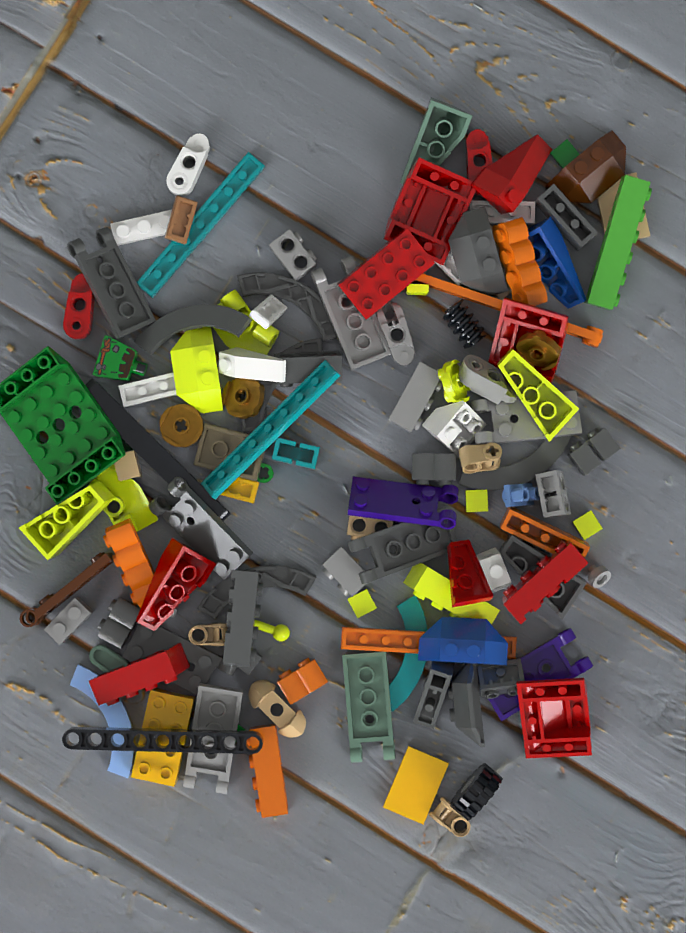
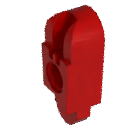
M480 129L472 130L466 138L467 179L474 181L483 168L493 163L490 141L485 132ZM477 156L482 157L485 165L481 167L476 166L473 159ZM477 190L475 191L474 195L482 196Z
M83 273L78 274L72 280L63 321L65 333L75 340L84 339L90 335L94 316L95 296ZM79 300H85V308L79 311L76 310V303ZM76 322H79L81 325L78 330L73 329Z

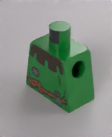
M105 335L92 375L98 378L130 382L133 373L145 376L148 364L137 361L138 351Z

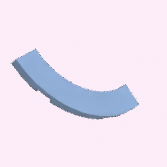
M78 664L70 686L85 693L98 706L89 684V680L98 676V674ZM119 698V702L107 706L104 703L98 706L109 727L133 728L130 716L121 698ZM118 733L114 734V742L118 745L123 744L124 737ZM112 751L107 771L129 778L134 760V751Z

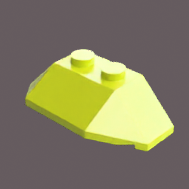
M211 327L185 331L170 351L176 394L201 414L223 411Z

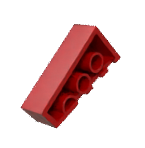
M570 540L567 543L564 541L559 543L554 548V554L550 557L544 556L537 562L538 567L532 572L530 570L526 571L520 577L521 581L516 586L511 584L503 591V605L520 624L527 620L524 617L525 614L535 612L542 606L541 604L544 602L543 598L545 596L547 598L552 597L561 588L559 585L561 582L567 583L588 564V561Z

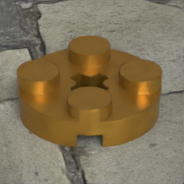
M541 330L524 334L519 338L516 345L517 353L533 368L534 366L542 367L541 370H549L555 367L562 350L553 339L546 336L545 332Z
M235 378L232 382L229 381L225 385L222 392V403L226 406L227 412L236 418L246 419L258 415L259 409L263 404L265 387L258 380ZM246 391V398L242 401L240 394H244Z
M177 404L167 408L159 422L163 439L175 447H189L195 444L203 432L204 423L200 413L194 407L187 404ZM185 420L187 429H182L181 432L177 431L178 426L176 422Z

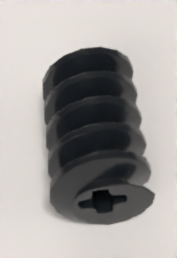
M461 299L445 311L443 320L451 319L448 327L456 326L453 334L461 333L458 340L459 342L466 340L463 346L466 349L478 343L488 334L481 335L484 327L476 328L479 323L478 320L471 322L474 314L466 315L469 307H460L464 301Z

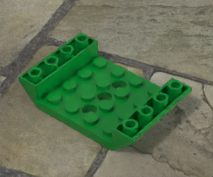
M49 346L0 383V414L49 482L45 489L56 505L68 499L126 455L119 432L71 364ZM74 406H78L81 409V416L79 418H76L72 413ZM58 418L62 419L65 423L63 430H59L56 427V420ZM41 431H45L48 434V441L46 443L42 442L39 438Z

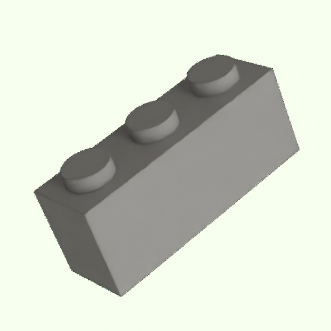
M419 362L389 417V422L410 433L413 429H419L423 421L420 418L423 410L428 412L434 401L430 398L434 391L439 392L442 386L437 370Z

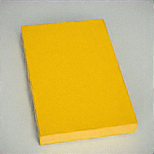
M408 745L383 808L424 825L449 762Z

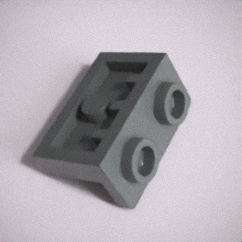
M521 659L508 660L507 666L477 665L481 697L492 699L502 694L518 695L516 682L525 681Z

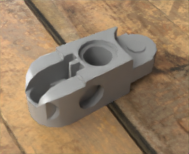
M387 302L377 311L376 316L394 362L401 366H408L414 359L415 351L406 319L399 304ZM387 312H392L394 317L392 319H387L385 317V314ZM392 331H401L403 338L400 341L393 340L391 337Z
M467 355L463 359L459 367V378L465 386L471 388V391L496 404H499L501 400L505 403H514L517 400V394L500 369L475 355Z

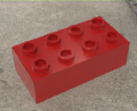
M404 228L338 282L337 285L367 320L433 266L435 262L408 228Z

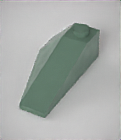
M431 97L400 183L404 184L418 157L440 166L465 137L473 115Z

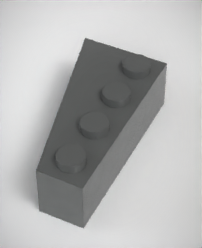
M509 534L499 549L500 554L521 576L528 570L531 572L538 567L537 562L546 556L545 553L513 534ZM576 574L567 583L561 582L559 584L561 588L552 597L547 598L545 596L543 600L563 620L587 583L584 578Z
M231 570L233 582L229 590L230 609L227 612L228 628L225 633L223 664L250 667L251 662H255L256 649L252 648L253 640L258 638L259 627L255 626V618H260L261 605L257 604V598L262 596L263 583H259L258 572Z

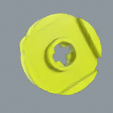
M458 360L445 362L443 367L438 369V377L442 381L445 390L444 398L448 403L467 402L470 396L467 397V391H470L471 388L465 386L459 378L460 366L457 363H460V361Z

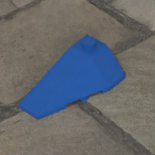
M549 217L528 229V239L534 248L535 261L540 268L541 280L549 287V291L568 309L585 302L587 299L563 236L553 219Z

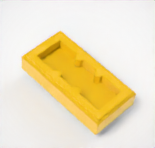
M238 477L221 495L254 504L259 482Z

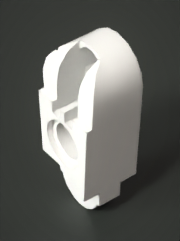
M195 134L188 139L167 175V186L174 195H189L197 183L210 150L209 140L204 134ZM186 160H195L194 167L186 168L184 166ZM179 178L184 180L182 185L176 184Z

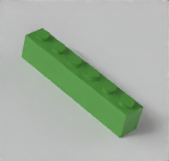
M629 175L621 177L586 295L587 300L584 303L607 310H613L614 306L617 307L620 300V294H618L619 287L624 285L627 276L624 270L626 264H630L633 252L630 250L632 244L637 242L639 231L637 230L638 223L642 222L645 216L644 203L651 196L652 188H649L651 182Z

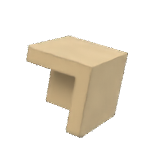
M134 450L125 452L126 455L114 463L119 481L142 477L137 453Z

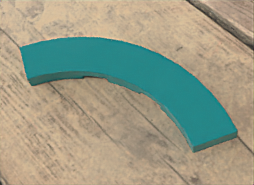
M415 595L397 605L405 630H428L424 612ZM405 653L399 672L389 684L392 712L412 693L423 673L426 661H418V653Z

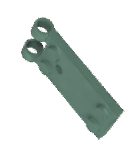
M387 652L343 654L351 763L363 762L361 742L382 741L384 760H394L396 755ZM367 715H372L374 717L373 723H368L366 721Z

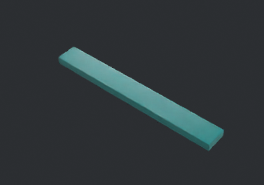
M248 152L194 214L187 243L184 245L171 241L137 281L138 286L153 298L262 172L265 165Z
M324 360L201 482V485L212 498L216 500L341 376L328 361Z

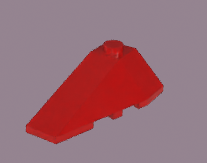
M537 134L510 153L499 158L496 162L483 168L471 185L500 214L514 212L528 193L552 148Z

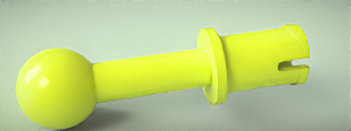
M255 619V626L259 627L258 630L272 634L275 640L283 642L289 638L290 630L286 625L278 624L273 626Z

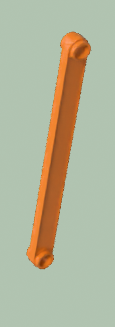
M426 274L420 275L413 281L418 284H429L430 288L501 311L503 300ZM568 323L566 334L581 338V343L598 348L603 338V330L592 326H587L585 329Z

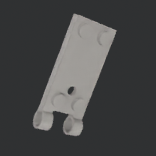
M352 256L340 260L346 276L357 268ZM322 268L310 271L350 371L391 355L376 314L374 313L366 320L351 301L349 306H344L342 300L348 297L337 285L340 281L328 284Z
M576 390L561 392L579 408ZM519 397L514 403H505L501 400L499 404H496L486 399L470 402V406L476 414L491 413L493 432L482 431L475 433L476 445L490 442L500 444L546 438ZM579 410L554 437L582 434ZM512 415L517 416L518 422H511L510 417Z
M199 683L192 729L237 731L243 690ZM211 736L203 737L202 741L205 746L211 747L214 745V739ZM232 736L226 737L225 744L228 747H235L236 739ZM188 752L183 787L194 789L197 772L218 775L216 793L227 794L233 754Z

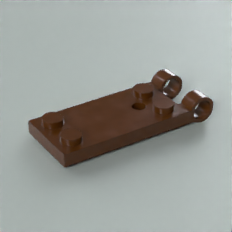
M100 552L90 560L93 564L56 594H48L38 603L41 606L24 610L20 614V623L25 627L41 624L48 614L114 562L112 552ZM31 612L35 615L34 622L30 619ZM25 613H26V616H25V617H26V621H27L29 624H27V623L24 621V615H25Z

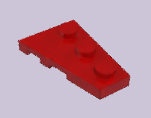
M470 540L450 542L447 546L452 608L490 601L494 596Z

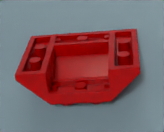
M418 157L404 181L389 216L383 239L389 241L404 228H408L431 259L436 263L444 265L451 249L448 240L463 212L468 210L476 189L471 185L473 181Z
M504 298L488 363L499 369L497 363L511 348L517 352L516 345L519 338L524 334L533 333L535 330L545 332L546 336L553 339L562 349L568 329L569 316ZM559 359L556 366L552 369L541 370L542 367L534 366V368L552 384Z
M584 678L516 682L526 758L592 755L587 686Z

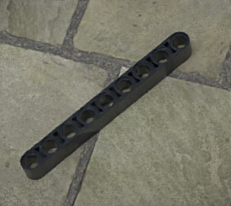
M92 378L85 386L117 429L121 438L168 484L175 477L183 478L188 486L224 522L230 515V512L217 499L212 498L205 488Z
M72 727L62 737L63 745L71 750L255 754L261 750L264 742L259 732L234 730ZM71 732L79 736L78 743L70 742L69 734ZM92 733H98L101 736L102 741L100 744L92 742ZM114 734H121L124 737V743L121 745L116 744L113 740ZM143 734L147 739L146 744L139 745L135 739L136 735ZM166 735L169 738V744L166 746L159 744L158 736ZM183 735L189 736L192 744L190 746H183L180 742V737ZM211 736L214 739V745L211 747L205 746L202 741L203 737ZM229 736L234 737L237 745L235 747H228L225 744V738ZM256 737L259 740V746L256 748L249 747L247 739Z

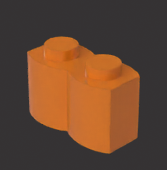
M308 657L297 664L299 666L298 669L293 672L288 669L278 675L280 679L277 681V684L290 705L328 682L315 658L310 661Z

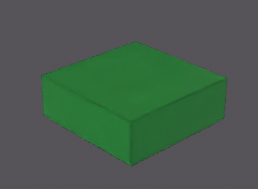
M568 139L550 153L551 157L562 169L580 155Z

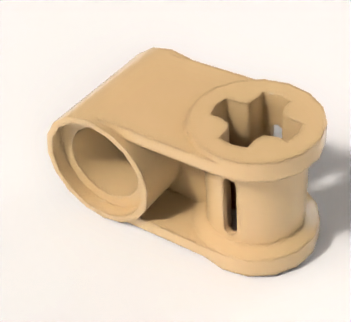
M497 443L466 445L458 451L462 470L467 474L493 471L499 468L501 463L502 448Z
M227 623L194 625L189 631V640L194 645L224 646L225 633L228 628ZM195 629L204 631L205 637L203 640L197 641L193 638L192 633Z
M441 797V802L433 812H429V815L455 836H466L471 827L469 820L464 819L450 807V802L447 799ZM458 820H463L467 824L466 828L462 831L454 828V824Z

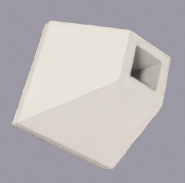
M464 401L436 408L422 424L433 437L452 453L456 454L457 457H459V449L470 445L475 439L474 434L481 432L487 425Z

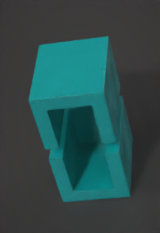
M282 438L276 439L272 460L292 464V461L295 460V465L315 470L320 447L300 443V448H297L295 441Z

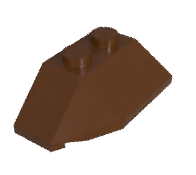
M611 130L566 165L546 187L550 188L555 184L571 203L591 204L625 175V144Z

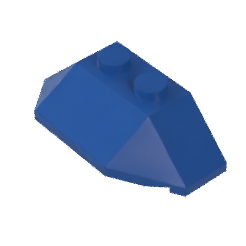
M441 617L419 638L418 661L507 666L508 643L487 619Z

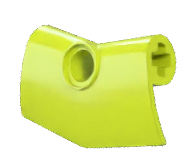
M236 289L225 295L218 304L235 309L250 317L249 314L252 312ZM252 319L250 326L244 330L239 338L225 330L214 328L225 345L230 349L238 347L268 355L280 333L278 329L271 325L267 329L263 328L254 319Z
M114 464L88 485L90 486L101 481L115 496L113 500L120 504V510L117 513L111 512L109 504L103 510L109 516L113 525L130 518L136 532L158 521L157 515L150 511L149 501L140 485L133 479L119 481Z

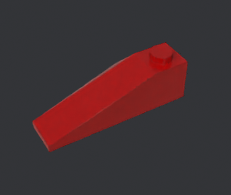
M172 538L160 557L136 622L155 631L174 613V609L182 601L186 602L190 598L189 594L197 587L200 588L207 581L216 563Z

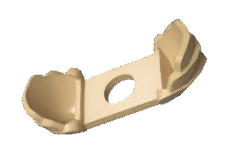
M259 680L252 683L248 693L252 707L254 709L259 707L280 728L278 730L279 734L289 738L302 735L306 727V718L302 711L298 710L295 712L274 692L276 685L270 681ZM275 703L283 706V713L280 716H274L270 711L271 706Z

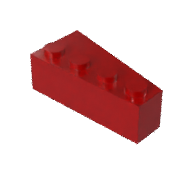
M180 642L165 651L163 649L147 656L146 659L140 658L127 664L125 667L123 665L89 680V684L98 706L104 703L110 706L119 702V698L122 696H126L128 699L138 695V690L143 688L146 691L157 688V683L164 681L165 684L177 680V675L188 669L190 664Z

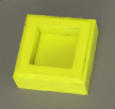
M409 284L406 287L407 295L426 296L429 292V284Z
M465 490L466 512L488 511V491Z
M591 510L572 521L583 540L603 529Z
M367 589L348 598L357 618L377 609Z

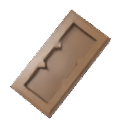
M178 195L175 197L164 238L184 245L187 243L198 202Z

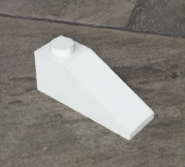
M236 347L219 352V373L235 378L285 382L286 360Z

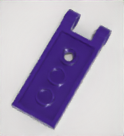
M353 476L348 515L452 529L456 526L457 514L449 509L442 510L440 513L437 512L438 501L446 504L456 503L458 501L459 489L452 484L444 485L441 488Z
M571 628L562 631L554 638L519 658L521 659L525 681L575 678L592 668L593 664L588 656L581 658L573 665H570L561 647L576 638ZM544 664L550 665L548 672L542 670ZM502 694L496 698L488 699L501 721L520 711L518 695Z

